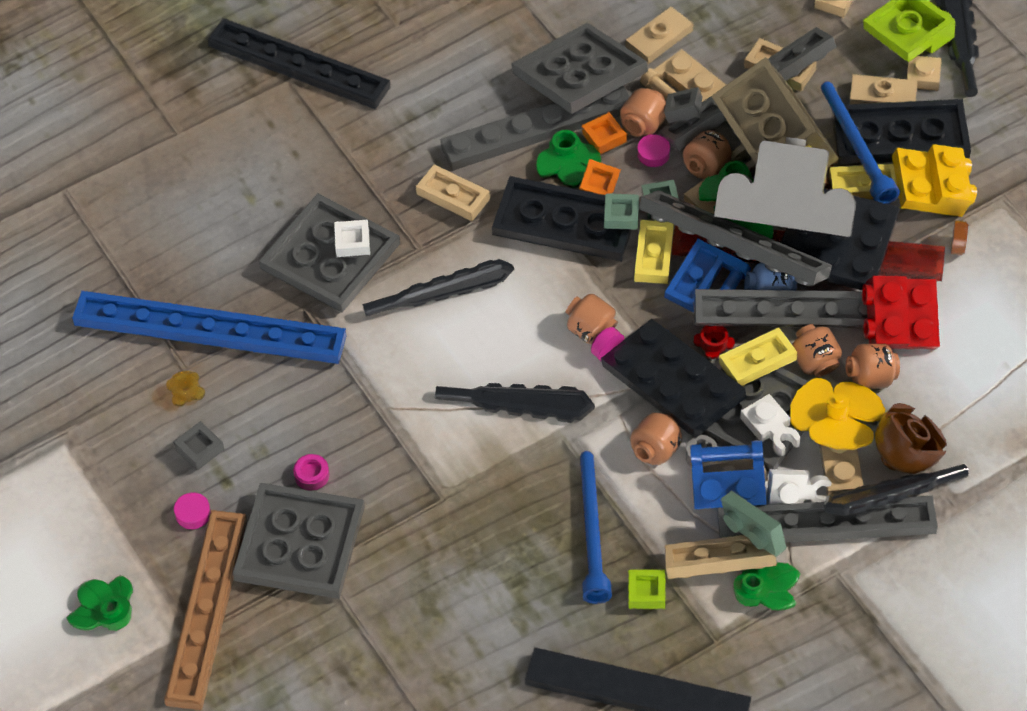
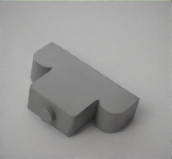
M786 137L785 144L771 141H762L760 143L754 182L747 175L741 173L729 174L721 180L718 187L714 217L851 237L856 201L848 190L842 188H835L824 193L829 161V152L827 150L806 147L807 140Z

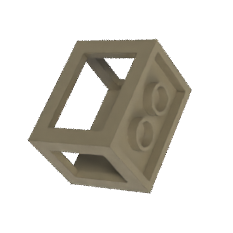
M766 57L711 96L742 142L741 145L732 151L730 162H743L751 157L752 159L745 165L750 170L752 177L755 176L759 145L762 141L785 144L786 137L807 140L806 145L809 144L812 148L825 149L829 152L828 167L839 159L790 85Z

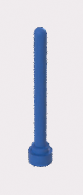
M828 81L822 83L821 91L871 180L870 194L874 201L886 204L894 202L900 195V190L895 181L882 174L833 84Z
M584 451L580 455L588 574L582 582L583 599L586 602L600 604L612 598L611 581L603 573L594 455L590 451Z

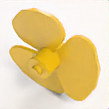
M814 378L796 392L790 404V422L797 430L809 431L810 438L817 444L833 449L854 450L870 445L874 439L872 429L854 419L876 422L882 419L886 409L880 397L867 387L853 382H841L834 387L833 391L829 381L823 378Z

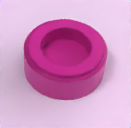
M655 134L643 137L637 146L639 161L648 167L664 165L670 158V144L668 140L663 136Z
M615 327L604 329L594 339L591 345V353L601 361L605 354L625 339L624 335Z
M304 455L294 464L295 482L304 490H318L326 485L329 480L328 463L319 455Z
M187 493L179 497L175 502V518L181 527L198 529L209 520L210 505L207 498L202 494Z

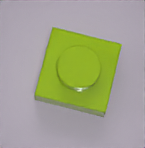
M629 570V609H665V570Z

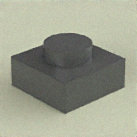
M699 87L668 94L664 110L668 123L688 121L700 115L703 97Z
M201 421L174 441L175 450L196 470H199L224 450L223 442Z

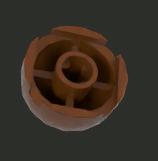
M902 403L892 405L884 414L876 428L875 443L881 461L887 468L903 473L917 474L929 470L938 463L946 454V451H943L947 442L941 430L929 417L924 415L922 419L912 414L916 408Z

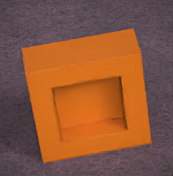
M610 112L582 125L583 136L590 145L597 149L600 155L627 142V133Z
M589 159L579 190L602 195L613 194L621 169Z

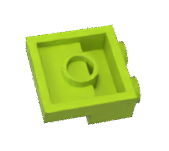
M890 0L863 20V29L909 62L925 50L931 54L953 39L955 37V19L947 11H942L931 3L930 0Z

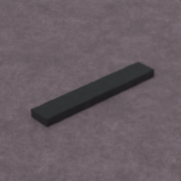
M225 18L221 20L207 39L209 47L375 110L391 87L390 80Z
M534 647L525 677V685L635 711H749L752 698L746 695Z

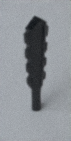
M935 0L938 8L942 11H947L955 19V37L947 42L951 45L948 53L950 59L954 60L961 70L965 95L974 97L978 94L973 66L975 59L979 57V49L977 45L973 44L977 40L976 29L971 27L975 22L974 12L969 10L972 7V0Z
M488 260L479 263L476 267L460 269L448 276L442 275L426 283L420 282L411 285L408 289L398 294L362 304L363 310L367 317L398 307H416L424 305L428 301L447 299L451 295L470 293L474 289L493 287L498 283L504 282L515 269L513 264L504 260Z
M488 383L486 386H479L473 389L436 386L435 391L436 400L470 402L477 407H482L485 412L497 413L499 410H504L508 415L521 416L523 413L530 414L532 418L546 419L548 417H555L557 421L572 423L574 420L581 421L595 409V404L584 390H578L576 387L570 386L552 389L547 385H536L534 388H526L524 384H512L510 387H502L500 383Z
M965 464L931 473L911 474L902 476L899 479H889L848 491L834 492L826 497L824 512L841 516L857 514L871 507H879L894 500L909 498L910 495L929 492L930 489L937 485L967 478L969 471Z

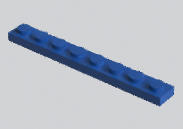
M81 291L72 317L74 326L335 364L340 363L347 337L346 328Z

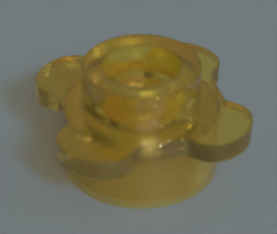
M181 371L166 382V388L172 392V403L175 406L181 407L186 402L204 398L205 390L200 387L198 383L199 375L196 372Z

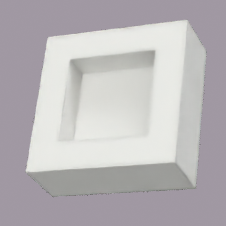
M368 220L334 222L336 257L370 255Z

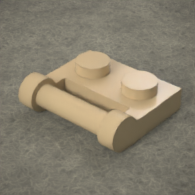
M683 49L655 69H648V72L643 74L640 79V83L644 87L660 92L666 101L668 94L675 93L676 91L668 86L664 80L668 81L679 91L699 87L703 97L702 102L726 86L725 83Z

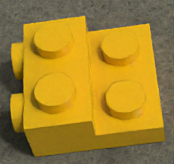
M932 144L928 152L896 148L892 155L897 187L900 190L899 200L901 208L962 217L969 206L975 202L977 188L969 182L972 162L970 159L965 158L963 148Z

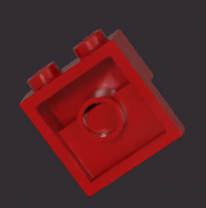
M872 276L866 281L862 288L863 305H867L868 318L864 320L863 332L865 339H869V344H887L891 349H937L940 347L936 279H907V276Z

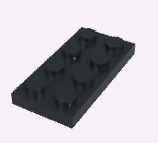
M963 99L844 104L876 163L893 162L892 155L896 148L928 152L932 144L963 148L965 158H970L971 145ZM832 111L836 150L839 158L838 164L861 163Z
M509 176L492 225V235L622 262L632 229L604 228L605 195Z
M650 319L601 358L602 365L606 370L660 412L670 415L677 422L678 426L694 438H697L747 397L743 386L653 319Z

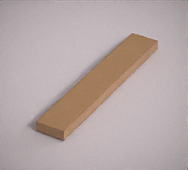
M211 510L164 699L166 706L194 710L203 709L233 583V571L247 524L246 514Z

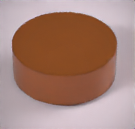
M955 220L951 254H965L968 235L967 222Z

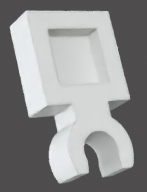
M770 394L741 410V420L762 442L770 438L773 441V450L777 455L781 457L785 455L786 447L781 443L782 441H790L796 448L800 446L799 433L795 429L788 427L790 426V417Z
M770 469L766 495L767 505L804 503L805 499H811L812 502H825L827 496L817 495L816 491L821 486H831V481L823 475L814 476L808 481V475L804 470Z

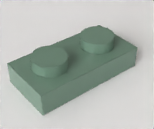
M730 491L721 498L725 513L723 519L730 530L735 533L740 532L749 538L755 547L765 549L775 557L787 549L781 523L733 491Z

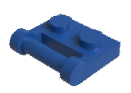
M697 239L665 290L664 298L694 313V290L709 289L722 267L729 270L730 273L720 290H735L741 279H745L747 272L751 271V267L744 261Z
M762 440L751 441L752 445L702 448L701 444L690 445L695 510L723 508L721 498L730 491H733L754 506L767 505ZM753 459L752 470L703 473V462Z

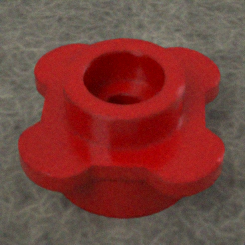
M705 326L701 333H697L693 339L694 344L705 351V356L708 359H717L721 352L731 350L735 345L734 338L728 336V331L724 326Z

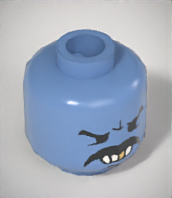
M759 262L752 272H747L744 290L796 291L797 282L794 279L795 277L784 272L770 271L765 267L764 263Z

